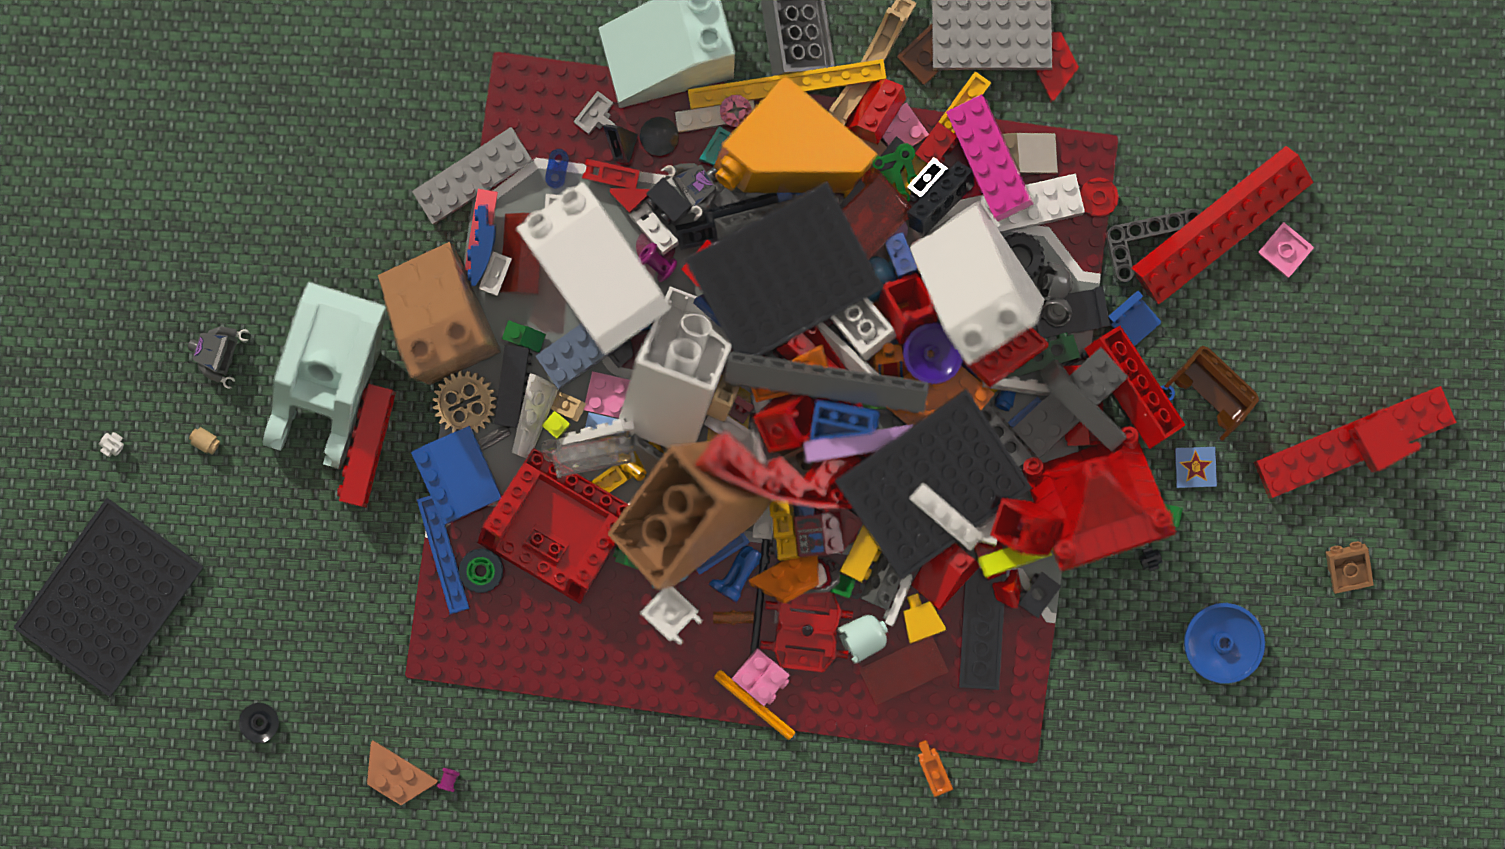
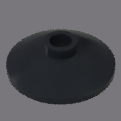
M266 703L248 705L239 717L241 733L252 742L261 743L268 741L276 734L279 727V718L276 711ZM259 718L263 720L262 726H258L256 723Z

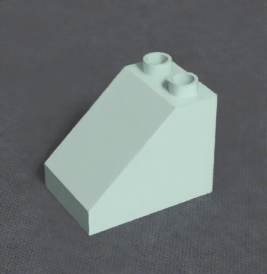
M650 0L599 27V35L619 108L688 91V89L734 79L735 53L720 0Z

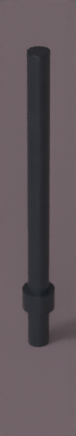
M762 539L759 574L766 571L767 565L770 564L769 539ZM758 587L750 656L756 648L759 649L764 592Z

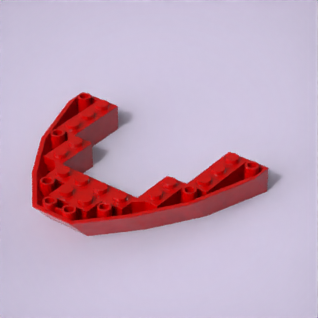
M816 325L778 345L776 348L788 361H791L822 345L828 366L847 370ZM812 397L815 406H816V402H817V401H820V400H822V399H824V400H829V401H833V400H830L829 398H825V397H818V398H813V397ZM844 400L833 401L863 408L862 403L852 404ZM724 432L713 438L694 467L746 491L772 500L816 508H852L834 480L876 451L817 460L803 478L781 457L768 461L766 466L762 465L728 432Z

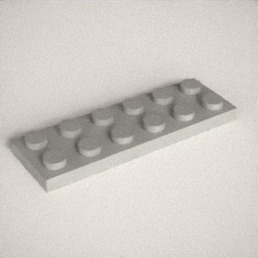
M510 127L412 192L431 223L435 225L477 197L478 189H491L533 160L514 129Z

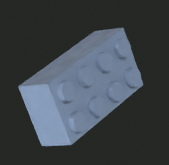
M581 323L537 354L536 358L555 386L561 389L626 344V342H622L607 354H604L586 327Z

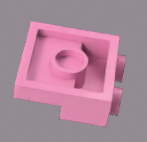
M756 648L732 677V680L765 706L766 703L771 704L777 696L775 692L779 688L783 689L788 684V677L790 675Z

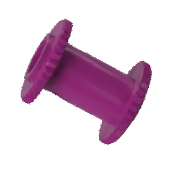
M653 242L641 251L637 259L642 265L647 264L658 273L657 280L663 282L674 272L677 260L675 258L669 261L656 252L657 244Z

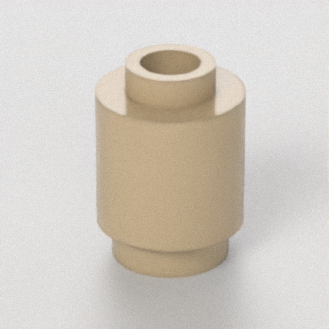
M202 427L198 430L195 428L189 437L191 439L190 444L206 454H214L220 444L217 436Z

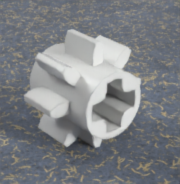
M114 432L112 435L106 433L99 443L102 447L100 452L109 457L112 454L117 456L124 446L120 442L123 438Z

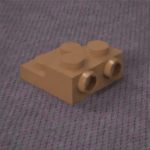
M1352 542L1350 547L1333 546L1330 548V551L1326 552L1327 566L1331 576L1332 589L1335 594L1374 586L1369 550L1365 544Z

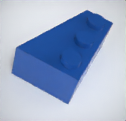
M824 399L817 401L810 441L872 434L877 431L880 411Z

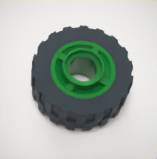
M480 548L470 551L463 557L459 565V575L463 585L476 593L491 591L500 583L503 576L501 559L497 554L488 549ZM478 565L485 566L487 570L486 575H477L476 567Z

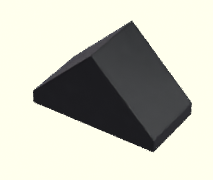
M605 124L603 128L614 161L629 163L638 134L620 126Z

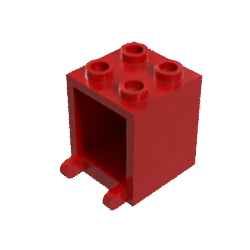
M917 273L905 275L899 280L890 281L883 285L884 288L880 292L878 310L894 329L899 345L904 344L908 336L916 328L925 324L937 323L938 312L927 288ZM907 302V307L899 309L897 306L900 303Z
M788 394L773 398L753 417L769 452L801 447L803 442L809 440L815 404L809 395Z
M1384 408L1377 410L1369 415L1371 419H1361L1351 424L1353 428L1348 430L1371 473L1391 465L1421 447L1419 442H1408L1391 409L1387 411Z
M1002 498L990 536L1020 554L1050 556L1062 519L1032 501Z

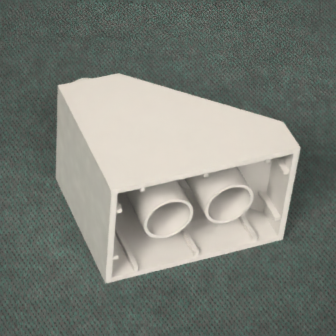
M583 182L575 188L564 191L558 200L542 211L532 213L526 222L517 227L545 271L604 354H607L671 309L654 281Z
M979 200L929 231L925 236L923 235L912 242L910 250L945 331L968 365L1037 322L1045 299Z

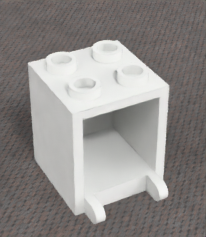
M672 586L663 589L641 612L670 641L674 638L680 645L683 641L677 634L692 618L699 624L702 622L696 615L699 611Z

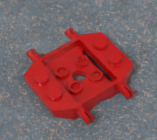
M833 592L804 593L786 603L766 601L765 604L773 606L765 605V609L778 611L776 636L773 642L761 640V644L764 645H760V649L774 651L780 667L825 672L834 659H848V655H841L848 654V650H837L836 648L839 619H852L853 616L845 614L853 615V611L840 609ZM790 608L829 612V615L790 611ZM809 624L812 626L813 632L811 635L805 636L802 633V627ZM785 645L825 649V651L787 648Z

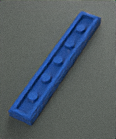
M431 495L417 499L449 613L454 614L470 609L462 581L460 580L446 525L443 524Z

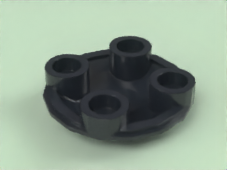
M654 117L644 123L639 137L641 145L646 152L661 156L674 151L678 143L679 134L675 124L668 118Z

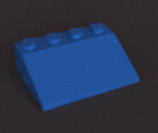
M470 426L411 452L444 525L453 523L501 499L500 490Z

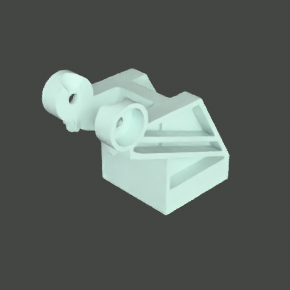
M310 282L308 283L301 298L274 379L272 414L265 430L264 446L282 450L287 440L291 423L297 414V411H295L296 406L326 415L332 419L331 434L325 447L324 453H326L323 464L341 469L356 424L363 390L380 354L385 306Z

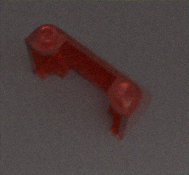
M871 167L864 173L862 182L866 186L842 210L868 259L908 219L907 212L912 208L905 197L874 167Z

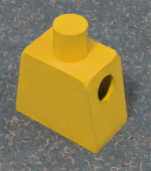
M918 593L907 597L911 609L903 611L909 643L946 630L931 602L922 604Z

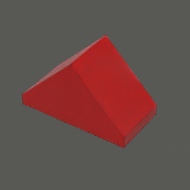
M610 188V194L630 214L647 199L646 193L650 189Z

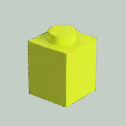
M556 411L542 425L556 439H559L571 426Z

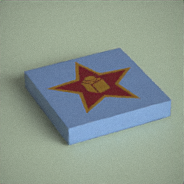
M1215 447L1175 448L1176 488L1217 487Z

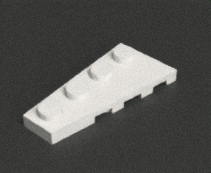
M531 373L512 453L526 459L536 446L543 429L542 425L547 419L559 390L554 383Z

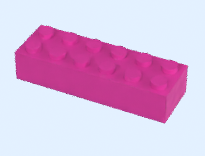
M981 94L946 111L993 217L999 222L1034 205L985 97Z

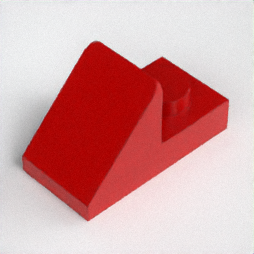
M1018 569L1010 570L1009 578H1006L1005 582L993 583L996 599L1012 608H1018L1022 588Z

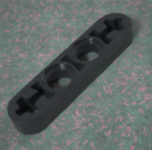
M768 193L704 211L705 221L713 223L715 222L714 219L779 203L777 193Z

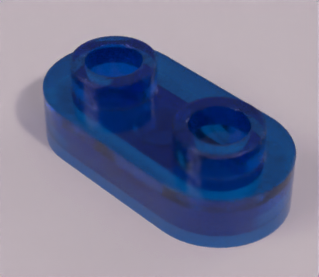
M562 149L553 150L548 159L545 181L553 189L562 187L566 179L569 157ZM558 155L562 156V161L560 162L555 161V157ZM553 175H558L559 179L557 181H552L551 177Z

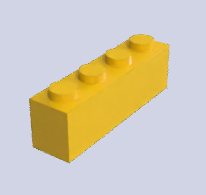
M864 525L840 572L860 582L863 579H868L872 571L869 566L872 561H877L881 553Z

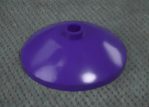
M931 323L916 328L908 336L904 345L903 357L908 371L922 382H928L929 384L945 382L957 373L962 364L963 356L942 324ZM929 350L933 351L932 358L927 355Z

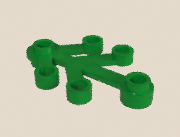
M900 144L894 153L876 156L872 162L876 169H881L885 163L896 161L892 168L873 174L866 173L863 176V182L866 186H872L875 181L886 178L878 195L873 196L868 202L869 209L873 213H880L884 210V200L894 181L898 191L897 198L902 204L909 202L910 196L905 190L900 170L905 165L908 173V184L911 183V177L917 176L912 164L915 150L910 144ZM908 151L909 154L908 156L903 157L902 152ZM877 159L882 160L880 165H875ZM867 177H872V181L870 183H867L865 181ZM906 194L907 199L901 200L900 196ZM875 203H880V207L878 209H875L873 207Z

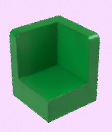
M840 574V583L832 588L830 592L850 598L856 579Z

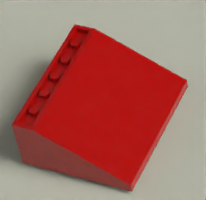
M533 448L483 525L477 543L580 604L616 545L608 533L629 504Z

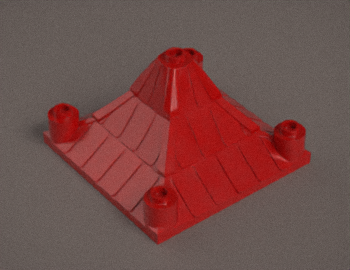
M1128 426L1121 429L1127 438L1113 451L1102 443L1042 463L1036 457L1029 458L1024 462L1022 473L1032 487L1029 491L1034 503L1062 519L1052 547L1060 572L1176 535L1172 523V515L1166 510L1140 446L1138 432L1135 428Z

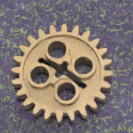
M459 371L458 377L452 373L451 380L447 377L444 378L445 385L442 383L438 384L441 391H434L439 395L438 398L432 399L438 402V405L433 407V409L439 410L435 417H442L439 423L446 422L445 429L453 427L452 433L467 426H470L471 429L478 433L479 426L483 429L486 428L485 421L488 423L492 422L489 415L495 416V413L491 411L492 408L497 406L492 404V401L496 400L497 397L491 396L495 389H488L491 383L484 384L485 377L477 379L478 373H475L472 377L470 371H467L465 376L462 371ZM468 384L472 385L475 389L472 396L468 395L465 391ZM450 392L454 393L457 397L455 403L448 401L447 397ZM477 395H481L480 399L468 403L467 407L462 406L453 411H449L450 407L462 403L463 398L464 400H468ZM475 403H480L483 407V411L480 414L476 413L473 409ZM457 411H462L465 415L462 422L458 421L455 417Z

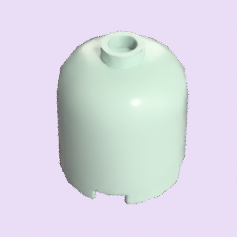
M866 615L839 627L837 631L841 633L839 638L845 650L853 654L854 658L851 660L856 664L881 650L886 645L887 638L885 633L888 632V629L883 621L879 622L874 616Z

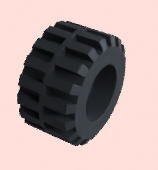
M1016 232L1006 236L1004 239L1011 249L1022 247L1029 252L1031 262L1025 268V271L1031 280L1034 279L1044 265L1045 255L1043 253V246H1040L1039 240H1035L1034 236L1031 234L1030 236L1026 235L1024 232Z

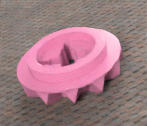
M741 95L727 97L720 106L722 120L733 127L740 126L752 113L749 101ZM733 103H735L737 108L742 109V111H739L738 119L734 113H727L733 109Z

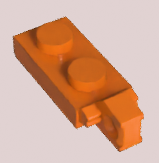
M927 740L919 742V747L922 751L918 755L919 762L934 797L953 790L936 749L930 750Z

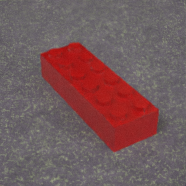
M1121 325L1084 348L1089 358L1099 348H1103L1128 376L1112 393L1149 449L1185 426L1184 421Z
M368 384V388L363 390L362 399L364 404L363 408L359 407L357 414L359 424L358 427H354L352 433L354 443L348 449L347 457L350 459L348 466L345 465L342 477H345L344 483L338 488L337 496L340 497L339 501L365 508L368 506L396 392L391 389Z

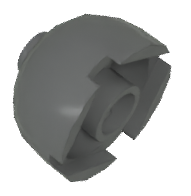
M1047 262L1048 266H1043L1037 281L1041 295L1045 299L1044 301L1057 298L1064 299L1073 288L1071 275L1064 266Z

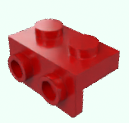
M938 122L916 151L915 156L926 164L933 158L943 164L946 159L943 157L947 150L951 152L957 144L955 141L957 135Z

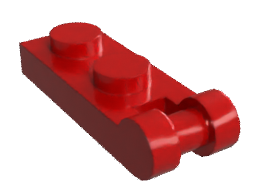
M586 159V171L583 173L582 179L626 189L637 188L640 170ZM594 168H599L598 175L593 174Z

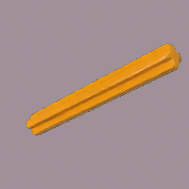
M722 670L715 674L714 679L786 739L790 740L794 736L795 731Z

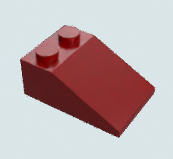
M954 543L925 563L911 585L936 608L941 610L980 565L958 544Z

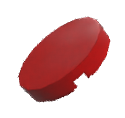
M1097 177L1090 179L1080 190L1084 211L1090 216H1107L1113 212L1118 204L1119 195L1117 188L1106 178Z

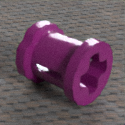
M443 767L442 771L444 773L437 787L454 792L455 789L453 787L460 772Z

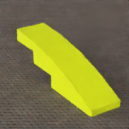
M1009 547L980 557L978 561L986 578L1049 556L1024 555Z

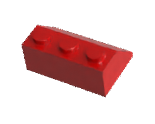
M888 79L872 82L845 127L855 136L878 145L906 99L903 85Z

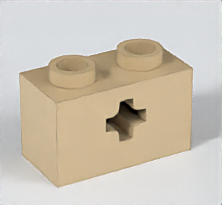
M723 373L706 414L725 422L740 387V385L735 386L724 382L725 373Z

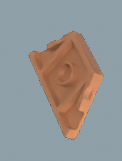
M372 740L367 785L396 803L403 805L438 782L434 777Z

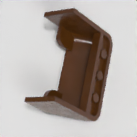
M1201 346L1164 385L1165 388H1168L1175 382L1178 387L1184 389L1192 386L1220 413L1217 415L1218 424L1226 430L1219 438L1222 441L1243 422L1259 401L1257 393L1206 346Z

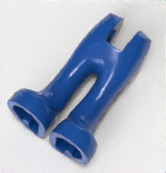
M744 546L736 556L725 578L722 580L713 579L709 585L737 603L748 577L760 563L761 553L751 546Z

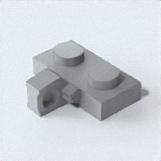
M597 91L573 122L589 135L595 127L601 129L605 124L615 125L609 120L611 115L608 113L614 103Z

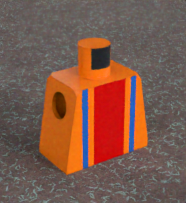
M884 344L883 348L874 354L869 362V365L879 375L901 378L905 377L909 372L904 362L903 347L899 344Z

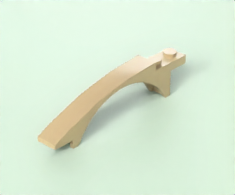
M895 0L892 7H888L876 35L861 62L880 59L885 61L917 3L912 0ZM872 82L846 86L831 106L829 114L845 126Z

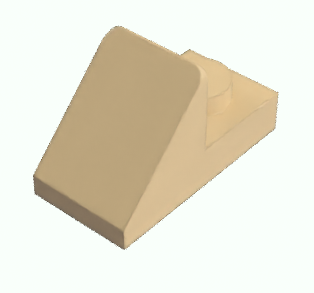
M558 391L551 410L578 422L586 403Z

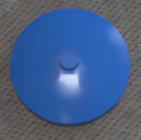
M1220 603L1202 609L1192 618L1185 632L1184 649L1190 665L1199 675L1217 683H1234L1248 677L1259 666L1265 650V637L1260 623L1252 613L1235 604Z

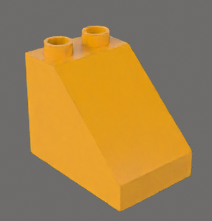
M784 76L724 142L714 165V168L718 170L715 177L728 190L733 191L737 186L744 193H806L826 181L833 193H842L843 191L852 190L867 173L877 154L790 79Z

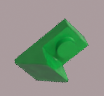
M508 320L502 340L540 353L546 334Z

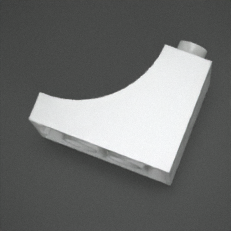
M673 287L669 288L665 297L671 309L658 317L652 325L636 361L619 419L624 418L625 422L633 421L635 429L624 432H627L630 436L636 434L643 439L662 445L666 449H669L672 445L697 442L707 416V411L726 365L729 352L732 349L722 327L720 328L693 304L697 296Z

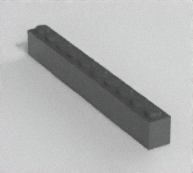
M729 352L724 381L735 386L747 385L754 389L766 388L774 392L786 391L793 395L805 394L813 398L825 397L833 401L844 400L852 404L863 403L872 407L883 406L892 410H908L911 413H924L928 395V382L831 367L826 368L818 365H808Z

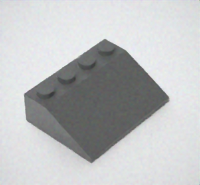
M761 0L772 76L835 67L825 0Z

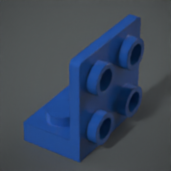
M1139 291L1135 292L1108 316L1112 327L1115 329L1121 325L1134 346L1161 323V320L1141 299L1143 295Z

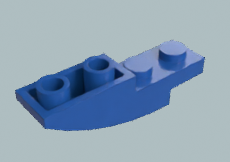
M480 204L478 209H475V221H478V229H475V241H479V244L471 245V249L467 251V259L471 261V269H468V281H471V286H476L483 277L495 246L496 224H488V204Z

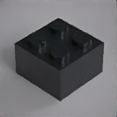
M664 177L646 193L647 204L654 211L658 209L661 212V218L668 225L671 223L674 226L677 225L692 208L691 204Z

